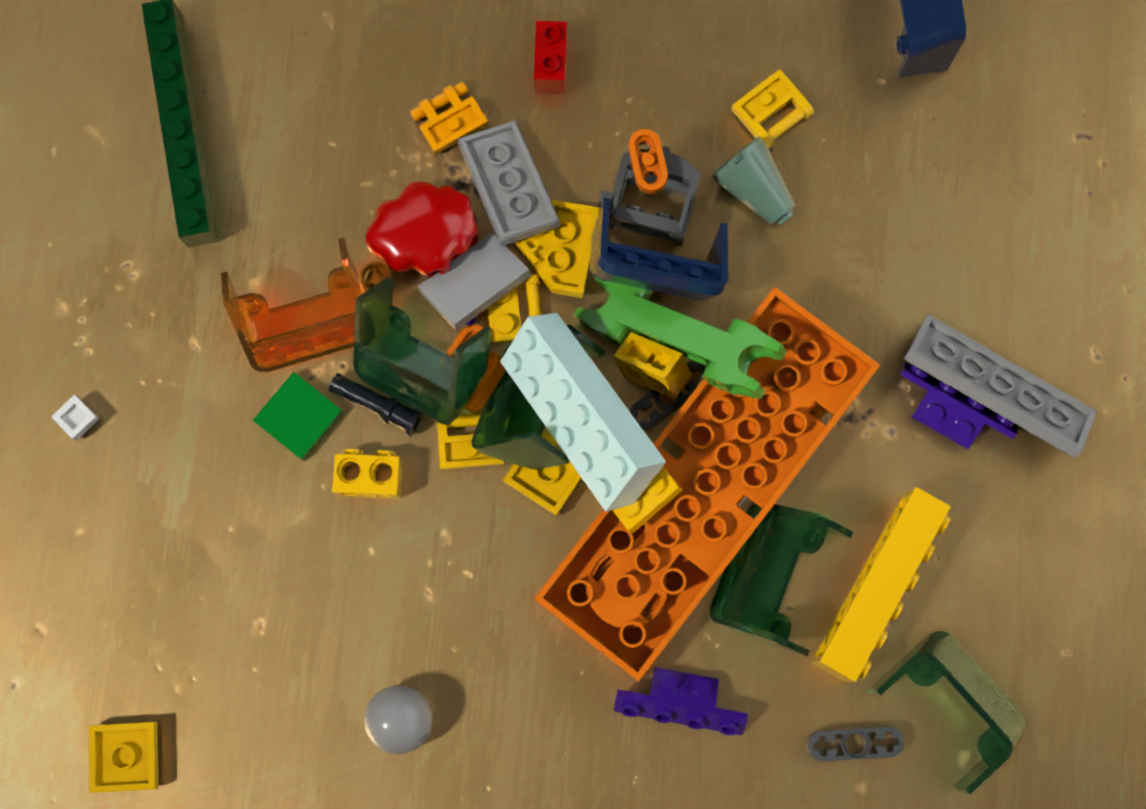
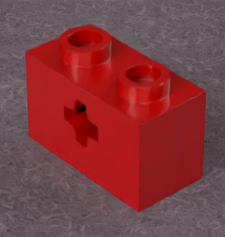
M536 21L533 74L535 93L565 94L568 29L567 22Z

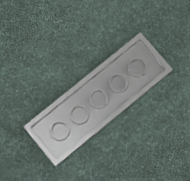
M926 316L904 360L941 380L944 384L967 395L972 400L993 410L1001 417L1024 428L1029 433L1038 436L1060 451L1074 458L1082 452L1096 410L934 317Z

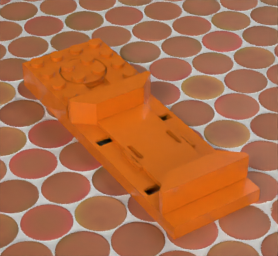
M775 286L747 321V323L755 325L763 333L781 343L787 351L783 360L760 357L750 364L747 376L754 378L766 390L762 398L756 399L748 396L732 395L712 386L703 379L653 443L666 461L663 465L664 468L681 487L682 491L634 533L626 529L612 510L605 512L602 509L534 598L535 601L638 682L880 367V364ZM816 404H819L833 415L826 425L810 414V411ZM668 437L684 449L677 459L661 448ZM745 496L762 508L755 519L738 507Z

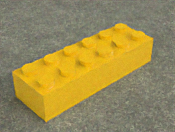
M914 487L903 494L811 663L844 682H856L858 678L861 680L865 678L872 665V662L868 660L874 649L879 650L887 638L888 633L884 631L890 620L895 621L904 606L900 602L903 594L906 591L911 592L920 576L916 573L919 565L922 562L926 563L935 549V545L931 544L934 537L938 533L942 534L951 520V517L947 515L951 508L950 505L918 487Z

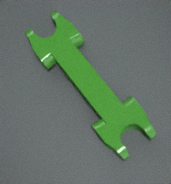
M597 277L594 280L599 283L600 287L609 292L607 302L596 310H588L582 307L577 308L573 315L582 325L598 334L603 340L614 345L621 346L630 332L683 353L684 357L707 366L701 376L706 382L732 395L761 399L766 390L754 378L747 376L750 364L760 357L783 360L787 352L781 343L763 333L755 325L745 321L733 319L728 330L723 331L648 301L653 293L652 290L602 281Z

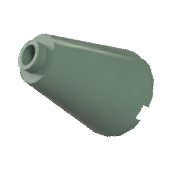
M760 136L750 142L737 155L712 174L715 182L769 224L776 221L781 225L794 214L791 208L795 203L765 141Z

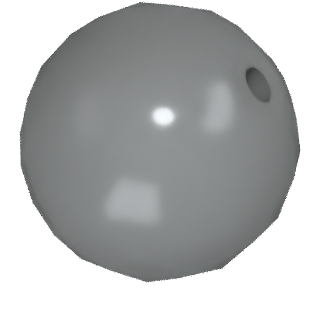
M394 685L377 692L369 701L364 718L366 733L374 745L387 753L399 755L419 748L429 736L433 721L431 707L423 695L410 686Z

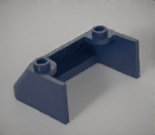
M900 0L904 27L901 36H897L896 39L897 52L899 55H903V62L898 70V76L903 77L947 71L966 37V20L962 0Z
M603 198L591 239L590 271L595 277L602 281L701 301L715 297L724 291L729 279L727 223L721 222L707 257V262L609 242L610 198Z

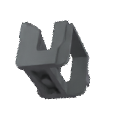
M662 147L668 178L666 186L660 192L686 198L680 221L674 220L672 215L658 212L656 215L643 212L642 208L635 205L621 207L627 184L637 186L629 152L624 153L621 158L613 193L602 190L599 199V207H601L603 198H610V230H615V227L673 241L675 246L678 247L683 246L700 172L685 159L671 153L668 147ZM640 149L641 152H648L650 150ZM650 174L645 179L647 182L653 183L657 180V177Z

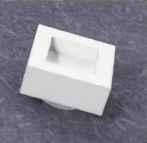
M76 395L71 397L51 416L76 441L100 419Z

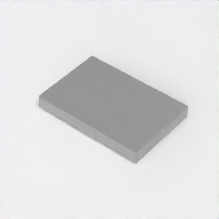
M490 233L468 249V251L450 262L451 268L447 273L441 275L439 270L433 277L428 278L417 287L425 299L457 331L529 278L531 273L505 245L500 246L497 237Z

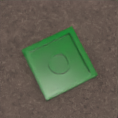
M293 371L253 421L303 461L342 415L343 411Z

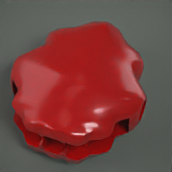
M425 181L412 182L403 189L397 199L383 201L378 206L375 219L365 233V245L371 253L383 259L392 270L398 273L414 269L420 274L431 278L440 270L439 273L443 275L450 270V262L468 251L478 242V230L469 196L458 192L450 185L437 188Z

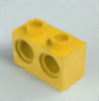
M630 332L613 356L624 378L674 400L692 376L683 353Z
M344 449V454H335L332 493L337 496L401 499L403 460L399 456H395L394 451L378 450L376 455H363V450ZM351 465H358L360 468L359 476L354 480H346V469ZM383 466L391 467V478L385 482L378 481L376 477L377 471Z

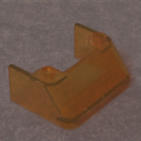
M344 238L338 239L343 266L333 269L328 274L327 285L329 292L270 309L266 299L260 294L248 293L237 296L228 273H221L223 304L253 369L259 372H270L362 345L371 338L373 333L371 320L359 278Z

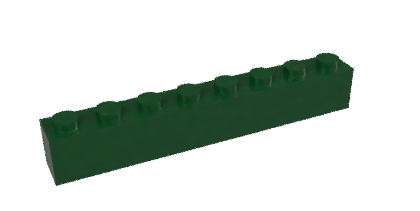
M173 0L143 3L141 5L178 237L188 248L219 242L182 15Z

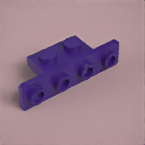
M905 362L900 375L927 390L913 412L912 418L966 449L970 448L985 424L1012 439L1018 434L1017 424L1001 417L998 413L972 400L953 387L944 384L922 369Z
M654 667L650 695L617 690L614 711L622 713L627 717H646L660 723H678L687 725L692 729H710L730 736L743 735L748 720L747 713L716 708L719 679Z

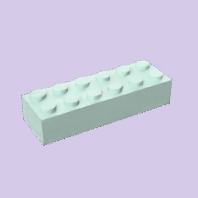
M558 313L528 317L500 362L605 512L634 504L666 463L665 459Z

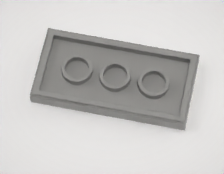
M516 120L457 139L460 151L500 246L560 227V220Z

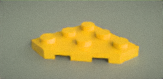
M550 199L560 220V227L516 241L515 244L551 293L583 298L590 264L592 233L600 208Z

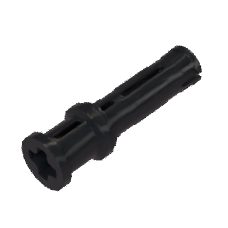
M337 373L330 382V392L340 395L380 416V420L384 424L388 425L391 423L405 430L406 435L410 437L417 431L423 419L424 412L418 409L415 411L401 404L400 399L382 396L340 373Z

